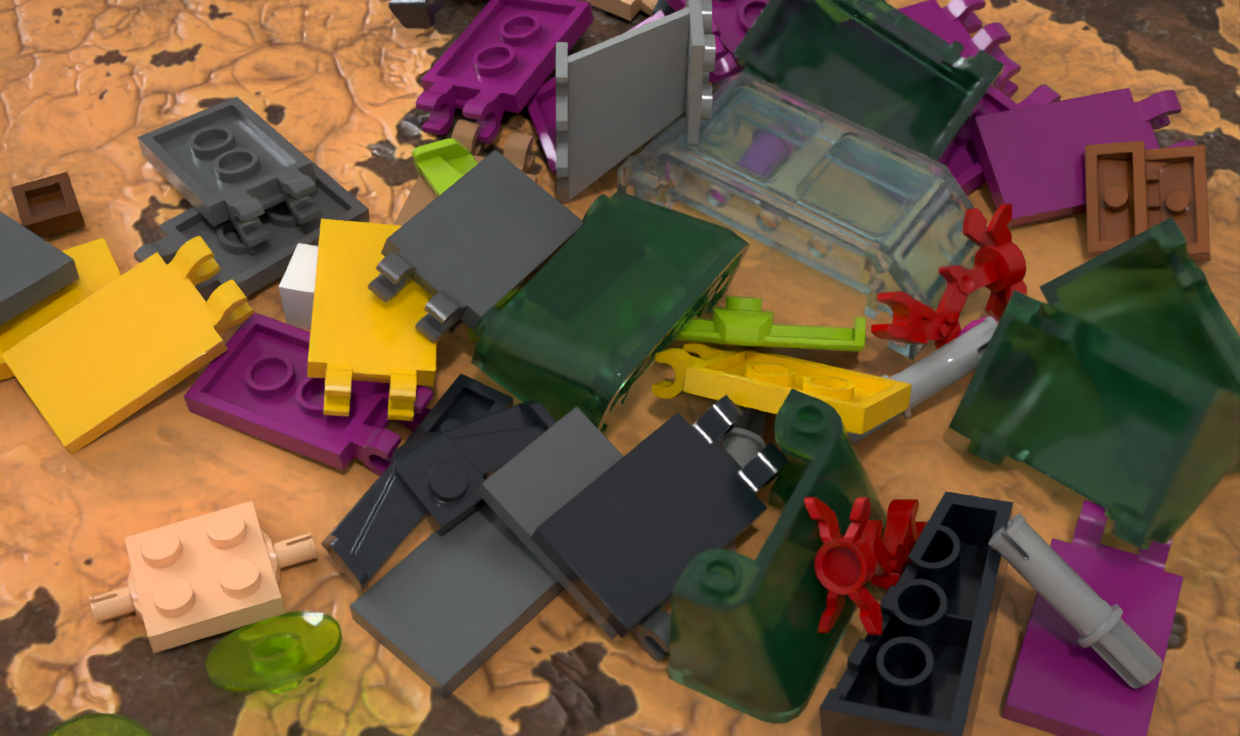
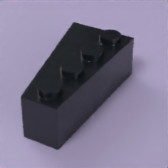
M945 492L908 555V565L895 586L891 585L880 603L882 635L867 634L864 640L859 639L847 659V670L835 689L831 688L819 707L822 736L972 735L1008 562L995 549L993 550L988 543L1001 527L1004 526L1006 529L1009 527L1007 524L1013 516V502Z

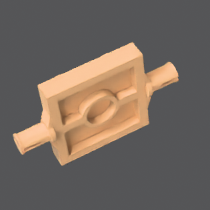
M250 501L125 537L131 565L128 586L100 595L89 596V601L96 624L136 612L138 618L146 627L153 653H157L286 614L278 588L281 576L280 568L311 559H318L310 532L272 544L270 537L260 528L253 502Z

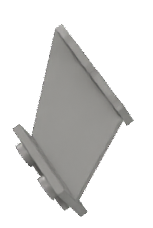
M686 0V8L570 56H568V42H556L557 200L559 202H569L684 112L686 117L687 144L699 145L701 120L712 119V84H708L709 72H714L715 35H711L712 0Z

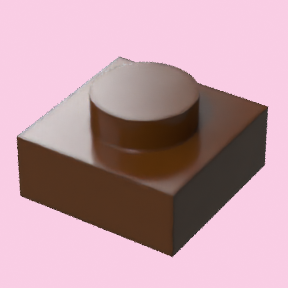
M68 172L11 187L22 226L40 238L85 226Z

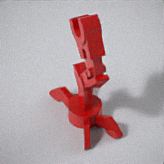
M1002 204L993 215L987 229L985 227L988 222L980 209L971 208L966 210L963 220V235L979 246L980 249L975 254L974 267L966 269L963 266L950 265L938 269V273L947 281V287L936 311L903 291L878 293L877 301L890 306L893 312V320L891 324H873L871 326V333L883 340L887 339L912 345L927 344L928 341L935 340L934 345L937 350L959 336L961 327L958 319L969 294L982 287L991 290L985 312L989 316L995 317L998 322L1009 320L1011 311L1031 320L1042 319L1043 313L1036 301L1028 300L1027 286L1023 281L1027 270L1026 260L1022 251L1012 242V234L1007 227L1012 220V204Z
M805 497L804 504L811 519L818 522L820 537L824 543L815 556V572L821 584L829 590L827 608L821 616L817 632L829 633L845 605V598L848 594L850 599L860 609L859 618L869 635H882L881 606L864 585L871 581V584L882 592L887 593L891 585L895 586L908 565V555L927 522L915 521L919 508L918 499H892L887 510L886 526L883 538L881 539L883 522L882 520H869L871 515L869 497H858L855 500L849 518L851 524L846 534L843 535L840 534L836 513L818 498Z

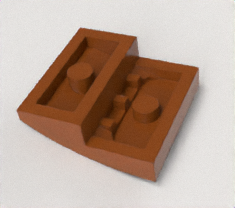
M1144 140L1085 145L1087 248L1089 257L1144 262L1211 261L1205 145L1147 150L1145 149Z

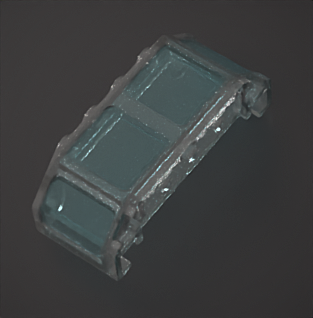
M744 71L712 83V119L701 120L699 145L687 144L686 117L684 112L667 125L641 153L630 156L617 170L618 210L641 221L654 208V198H656V210L664 214L679 200L866 294L867 301L864 315L875 319L881 311L888 313L893 318L890 306L877 301L878 293L903 291L936 311L947 287V281L938 273V269L950 265H959L966 269L974 267L975 254L980 249L979 246L963 235V220L966 210L975 207L946 165ZM888 340V348L912 360L917 357L926 345H912Z

